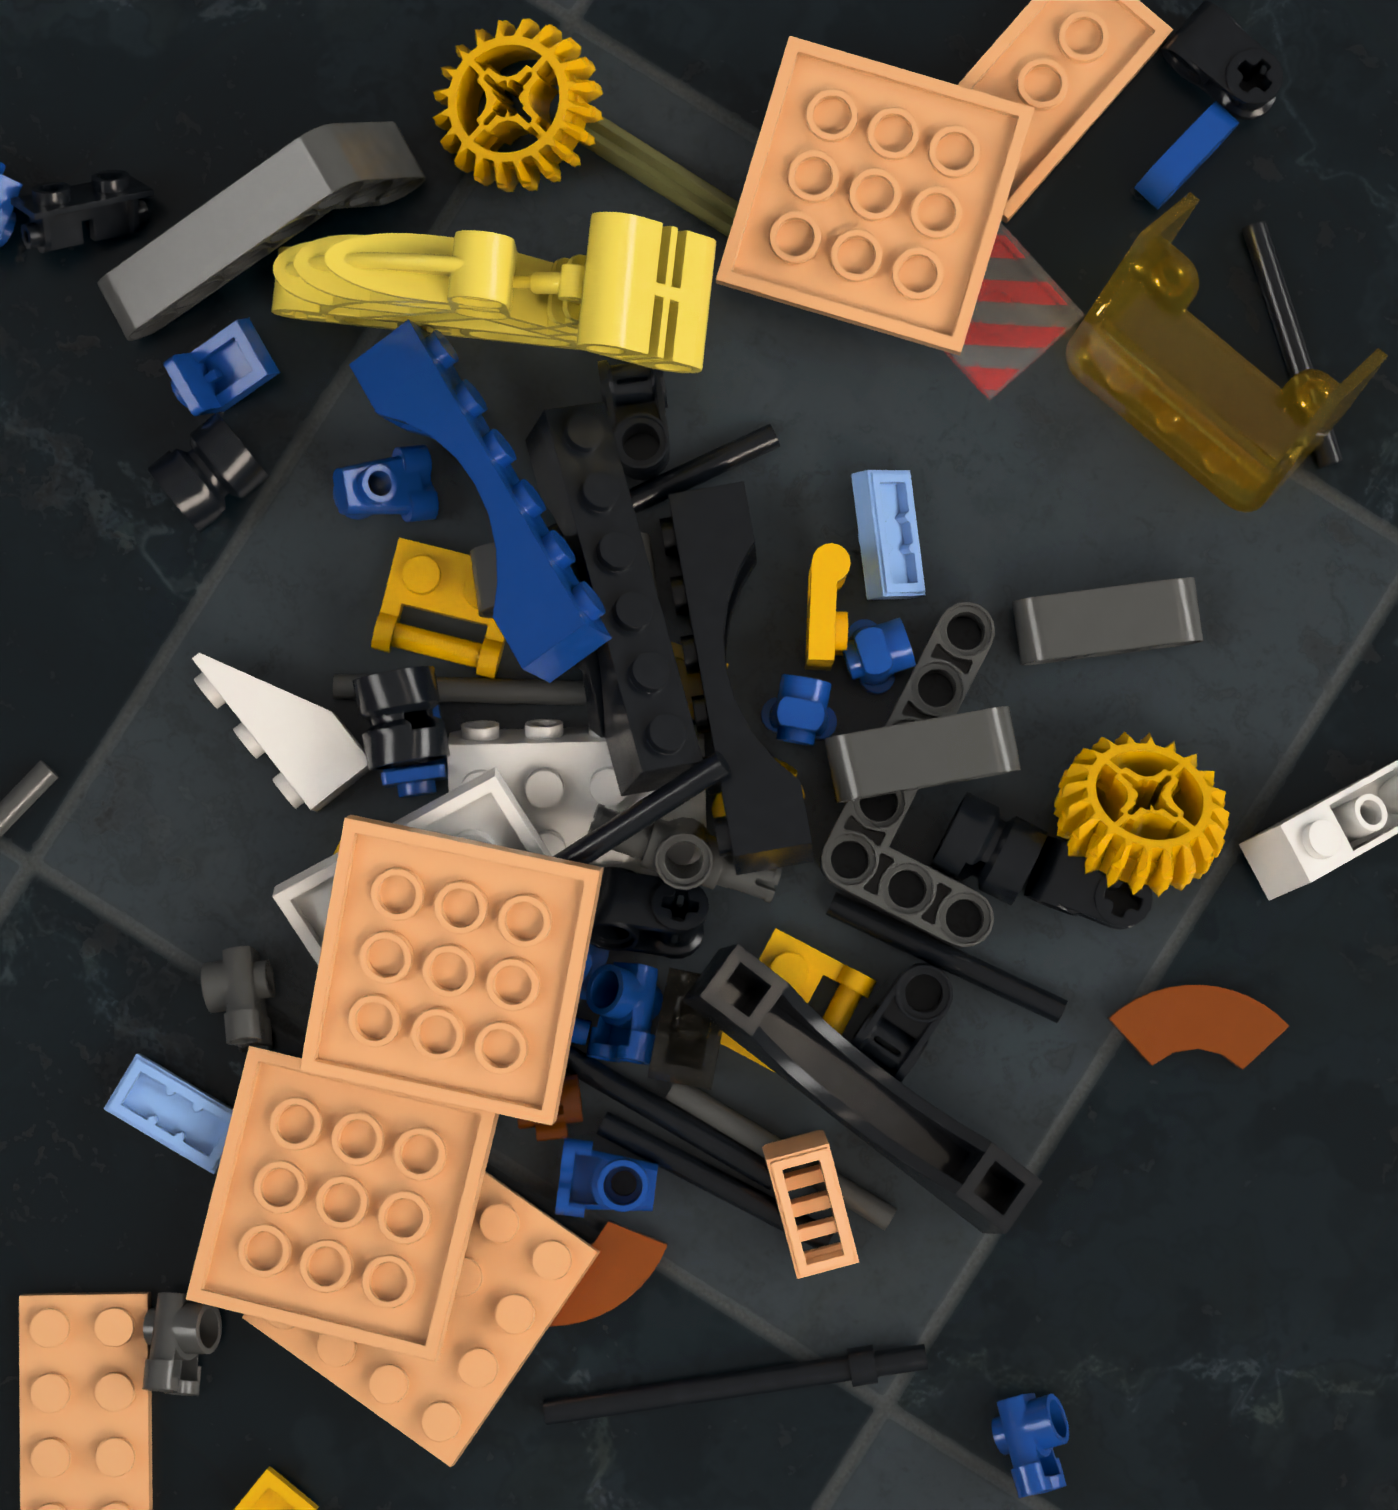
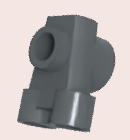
M237 946L222 950L223 960L203 963L201 968V986L206 1007L210 1013L226 1011L224 1014L226 1044L237 1045L238 1051L244 1053L248 1052L249 1046L265 1050L272 1049L271 1019L267 1017L265 1002L266 998L274 997L276 991L272 965L268 959L260 960V953L251 946Z
M158 1293L156 1307L150 1308L147 1311L143 1322L144 1338L146 1343L151 1346L149 1359L145 1360L143 1390L159 1391L171 1395L199 1396L202 1366H198L199 1354L213 1353L218 1347L221 1338L222 1320L218 1307L186 1300L187 1294Z

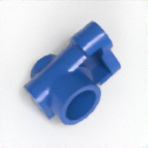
M424 444L396 447L392 452V457L336 468L332 476L334 483L333 499L339 513L356 520L365 519L376 514H401L405 522L434 520L438 515L439 501L437 492L431 482L432 459L429 449ZM368 482L371 484L374 493L370 490Z
M900 617L878 625L871 620L861 619L849 627L847 651L842 650L851 679L859 678L860 686L868 694L882 695L886 693L894 683V673L916 666L910 641Z
M781 674L777 698L769 699L762 708V724L768 731L777 733V740L814 746L815 741H823L829 738L837 726L836 715L828 707L832 683L803 676Z
M614 962L613 965L605 964L595 970L587 985L586 1000L589 1008L594 1013L599 1014L600 1017L597 1027L591 1028L586 1056L609 1062L650 1065L656 1037L651 1034L652 1020L659 1014L663 1003L662 992L657 986V968L639 963Z
M564 1138L555 1214L584 1218L585 1210H614L618 1212L653 1211L658 1164L593 1150V1141ZM628 1171L636 1178L637 1185L631 1194L620 1195L614 1191L612 1178L617 1172Z
M1028 1393L996 1402L1000 1416L992 1419V1434L999 1451L1003 1455L1010 1454L1013 1465L1011 1473L1018 1498L1034 1496L1066 1487L1067 1484L1060 1460L1055 1457L1053 1451L1054 1447L1067 1444L1069 1441L1068 1420L1059 1399L1054 1394L1036 1398L1035 1393Z

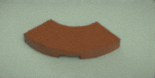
M1179 985L1151 991L1129 1001L1107 1017L1111 1024L1152 1066L1172 1053L1200 1049L1220 1054L1239 1069H1244L1289 1027L1278 1014L1257 1000L1234 990L1208 985Z
M608 1220L597 1239L590 1244L600 1251L599 1255L549 1327L584 1322L598 1317L623 1303L651 1276L660 1262L668 1243Z

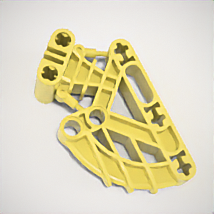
M621 212L592 213L587 254L574 255L570 259L560 258L554 263L518 253L513 238L487 231L461 230L456 231L454 237L413 233L328 236L292 247H280L278 249V257L273 264L275 283L271 312L292 319L395 330L409 319L430 334L438 330L445 336L583 350L661 371L699 373L703 368L717 241L688 230L678 231V227L663 226L661 222Z

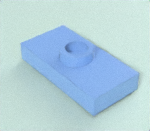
M864 470L852 473L858 541L861 549L867 600L911 599L926 596L910 470Z
M137 1053L105 1105L104 1110L208 1172L216 1174L233 1108L144 1055Z

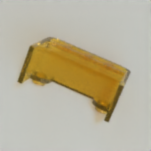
M1189 192L1139 234L1069 340L1066 347V361L1070 371L1078 381L1224 504L1240 512H1252L1261 508L1279 490L1339 422L1387 359L1388 355L1381 349H1376L1341 384L1325 372L1306 369L1295 374L1283 389L1280 388L1187 310L1197 295L1199 277L1190 259L1173 246L1171 242L1200 201Z

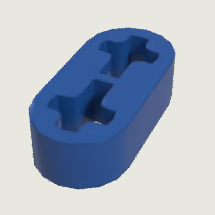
M1215 101L1148 170L1134 189L1158 210L1238 126L1239 121Z

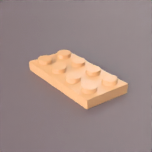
M1031 0L959 82V86L1035 108L1001 220L1005 223L1013 217L1171 36L1174 29L1140 0Z
M151 1292L29 1293L19 1295L20 1510H153L152 1391L142 1389L145 1360L149 1359L151 1348L144 1338L143 1322L147 1311L151 1308Z

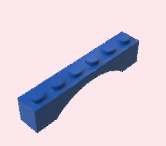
M408 319L351 362L349 366L378 415L405 431L436 440L458 460L474 482L489 515L496 547L497 588L492 617L521 668L551 683L612 639L600 619L606 613V609L596 592L586 582L582 581L580 583L570 567L576 561L573 551L563 537L555 530L549 531L540 514L546 511V506L542 498L527 480H520L511 466V463L517 460L516 454L498 430L494 428L490 430L482 416L488 410L483 397L467 379L461 380L453 366L459 361V357L451 343L438 330L430 334Z

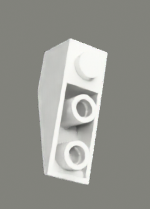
M201 653L192 658L202 671V673L194 678L195 683L217 709L225 703L229 705L241 721L240 724L233 728V731L256 759L264 753L269 756L280 770V773L272 780L295 809L305 802L310 810L318 812L369 772L364 748L341 719L332 711Z
M1398 759L1239 844L1269 901L1317 880L1398 834Z

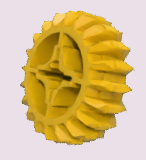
M523 18L516 30L515 26L509 21L498 20L495 38L484 29H475L477 47L470 50L464 45L455 46L457 56L462 59V62L457 69L452 66L440 67L442 75L449 79L451 84L449 88H442L433 92L436 101L448 106L447 109L432 117L436 126L448 131L440 140L442 147L451 154L457 153L454 159L455 165L465 173L474 171V180L484 186H489L496 180L498 188L505 192H514L518 182H520L522 187L528 191H538L541 173L553 183L561 182V171L558 164L564 160L573 167L581 166L579 155L573 150L579 142L585 146L595 144V137L584 129L586 123H595L603 120L602 112L588 104L603 95L601 86L595 81L588 80L596 71L593 62L587 57L579 58L582 51L581 45L570 37L562 40V32L551 24L545 25L540 30L539 25L532 19ZM538 60L532 68L526 65L515 75L507 77L499 73L500 70L515 62ZM505 90L519 98L520 102L524 105L522 109L531 117V122L517 113L516 109L512 106L514 102L505 94ZM483 91H485V109L478 117L479 102ZM559 93L558 109L552 122L549 114L550 104ZM523 135H534L538 139L532 145L518 151L497 152L504 143L510 146Z
M1125 731L1114 743L1101 737L1092 746V749L1083 748L1080 754L1075 756L1069 769H1066L1058 785L1060 790L1054 802V815L1059 817L1057 836L1069 839L1067 843L1068 856H1084L1086 858L1084 862L1085 874L1096 870L1106 874L1107 887L1120 880L1128 883L1132 895H1135L1144 885H1148L1158 897L1168 889L1169 885L1182 891L1186 885L1191 883L1192 878L1200 879L1209 870L1214 857L1217 858L1225 843L1223 838L1229 825L1228 817L1230 814L1224 809L1226 791L1213 787L1215 784V771H1198L1196 769L1197 754L1187 757L1177 754L1175 740L1167 746L1161 747L1155 745L1150 733L1141 739L1139 743H1135Z

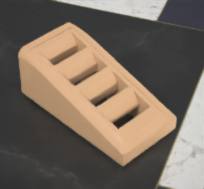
M816 1130L764 1145L762 1149L797 1279L859 1263L825 1132L823 1130ZM819 1161V1164L784 1174L782 1171L791 1167ZM822 1182L825 1183L826 1190L794 1199L789 1198L788 1191ZM829 1208L832 1210L833 1216L796 1225L795 1217ZM838 1232L840 1242L803 1251L801 1242Z

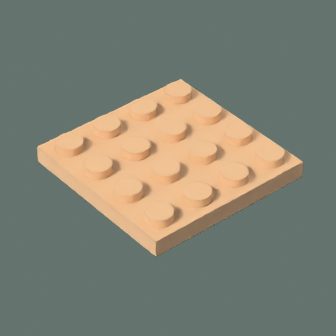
M789 36L717 273L716 284L960 356L1035 108Z
M355 815L345 817L300 1071L552 1126L557 1120L604 867Z
M249 1046L186 1300L434 1362L439 1361L499 1114L300 1071L302 1058Z
M485 1171L439 1361L434 1362L246 1314L242 1318L449 1467H452L467 1448L600 1251Z

